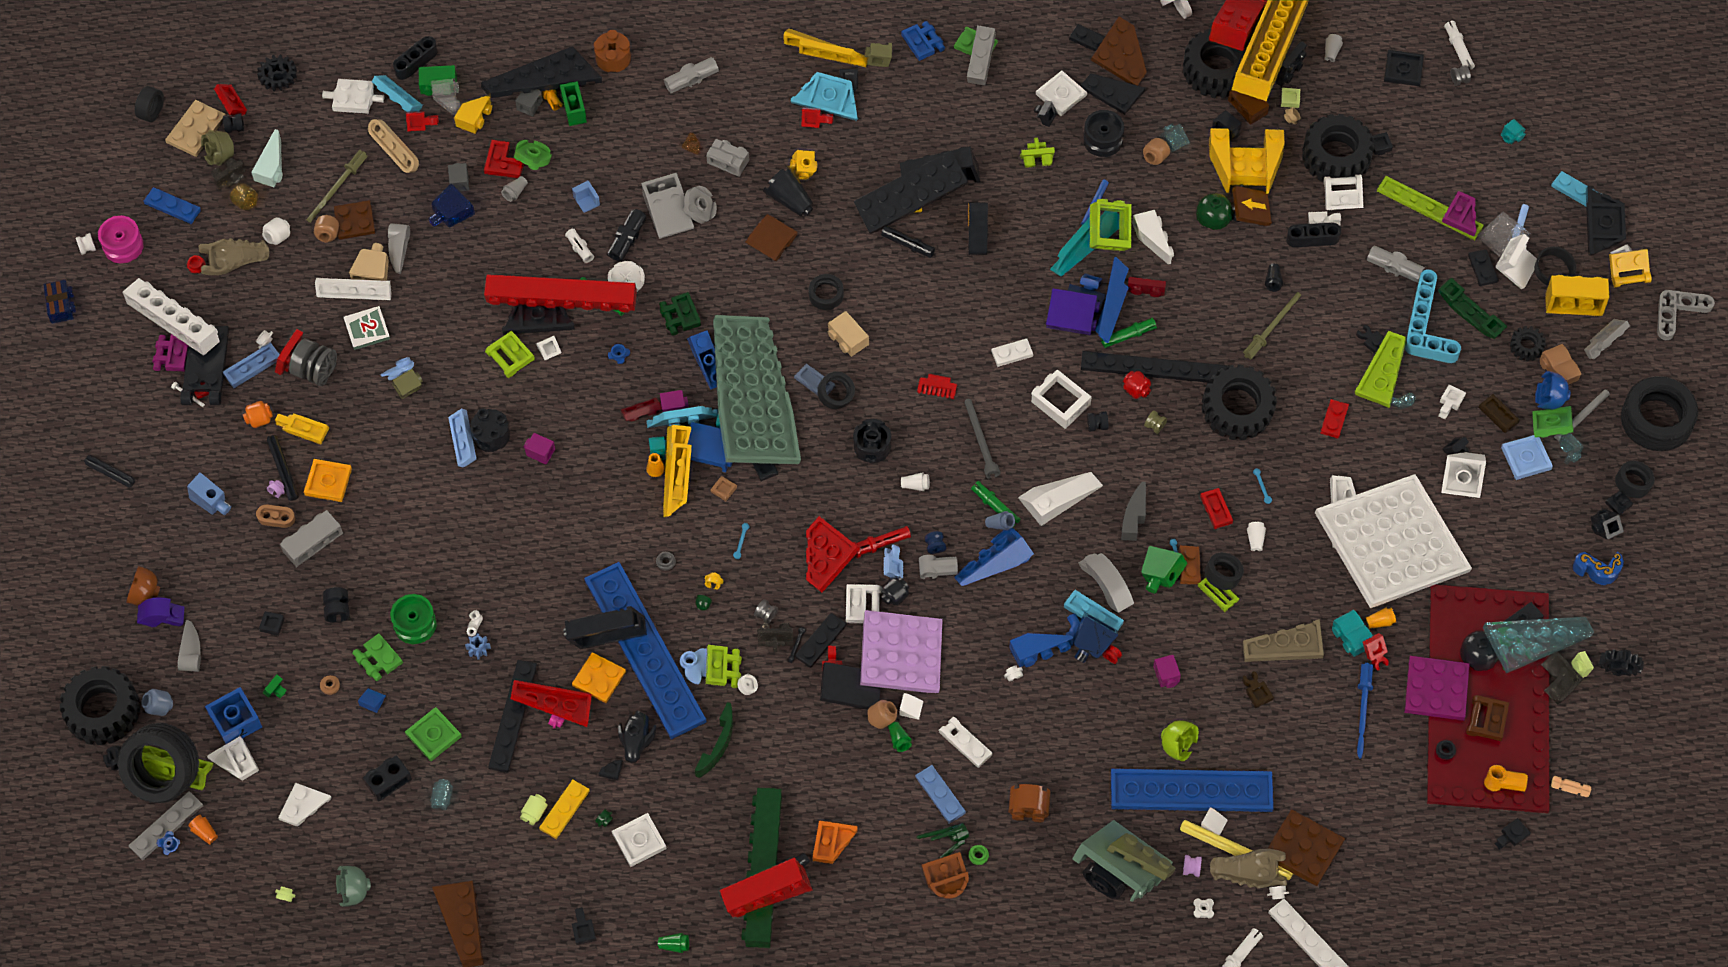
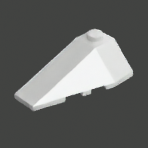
M1092 472L1034 487L1018 497V499L1042 526L1103 485Z

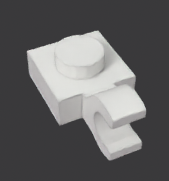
M1308 212L1309 224L1332 222L1340 226L1341 214L1334 213L1327 216V212Z
M1448 385L1440 399V403L1444 405L1440 410L1439 417L1446 419L1451 408L1457 410L1466 392Z

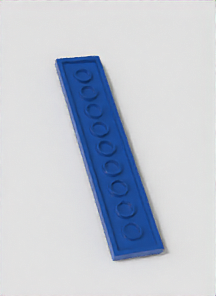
M620 562L585 577V583L602 613L614 610L620 611V609L627 610L626 607L632 606L645 616L647 635L618 641L670 739L706 723L705 716Z

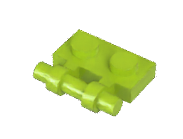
M707 646L706 684L725 686L727 679H729L731 687L738 688L737 683L741 677L739 665L742 660L739 649H733L731 655L727 654L728 647ZM727 663L732 665L731 671L727 670Z

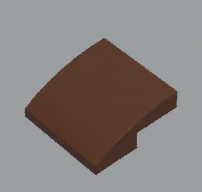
M767 214L755 227L745 243L777 261L785 248L791 245L798 232Z

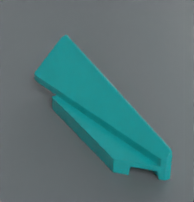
M1104 211L1100 216V238H1109L1119 229V214L1113 211ZM1090 217L1060 250L1058 261L1051 267L1050 270L1059 276H1063L1094 250L1090 248Z

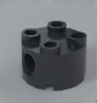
M482 408L478 410L471 420L472 438L479 449L485 452H495L506 446L510 438V430L505 414L495 409Z
M866 419L862 421V424L855 427L853 445L857 458L865 462L876 463L884 461L891 450V430L883 421Z

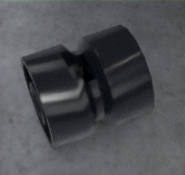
M334 587L323 592L324 618L327 622H336V615H341V622L347 621L350 618L348 591L345 588Z

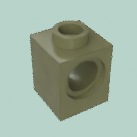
M413 369L393 379L392 385L400 398L404 399L421 389V382L423 380L418 372L414 373Z

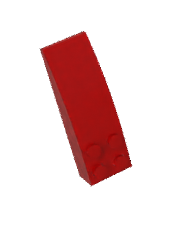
M1226 0L1213 21L1209 41L1243 51L1256 29L1268 0Z

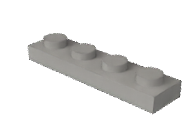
M190 791L187 792L128 845L129 848L143 861L158 847L156 844L158 839L163 838L167 831L174 833L199 811L203 804Z

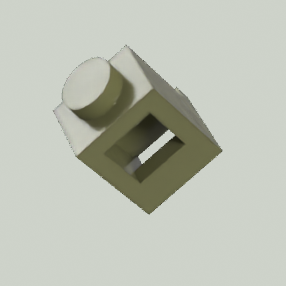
M871 43L870 47H866L865 57L867 58V65L889 67L892 57V43H888V45Z

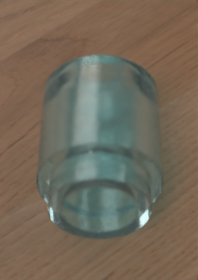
M439 779L438 782H434L430 798L433 809L441 807V810H447L453 792V785L450 784V781Z

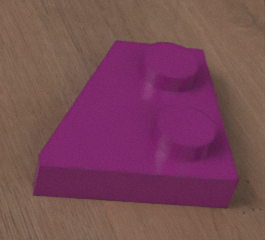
M1458 191L1442 222L1471 236H1475V198Z

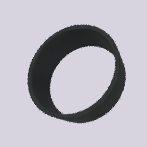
M1551 246L1539 253L1534 270L1537 278L1543 284L1548 286L1550 279L1539 268V260L1544 256H1556L1563 260L1569 270L1568 277H1574L1576 262L1567 250Z

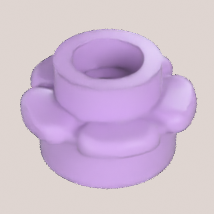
M280 481L269 482L270 485L267 487V490L270 494L273 495L275 491L277 493L275 497L277 498L281 494H285V487Z

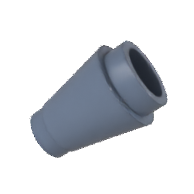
M1004 511L987 517L985 523L988 528L1009 530L1014 526L1015 518L1012 513Z

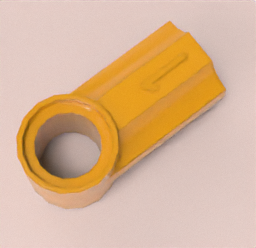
M1493 765L1487 773L1484 784L1491 791H1498L1504 788L1525 792L1528 775L1506 771L1500 765Z

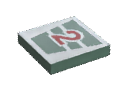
M380 306L344 317L354 350L390 339Z

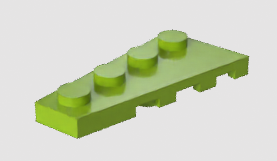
M1391 331L1387 332L1355 390L1356 396L1390 408L1406 344V337Z

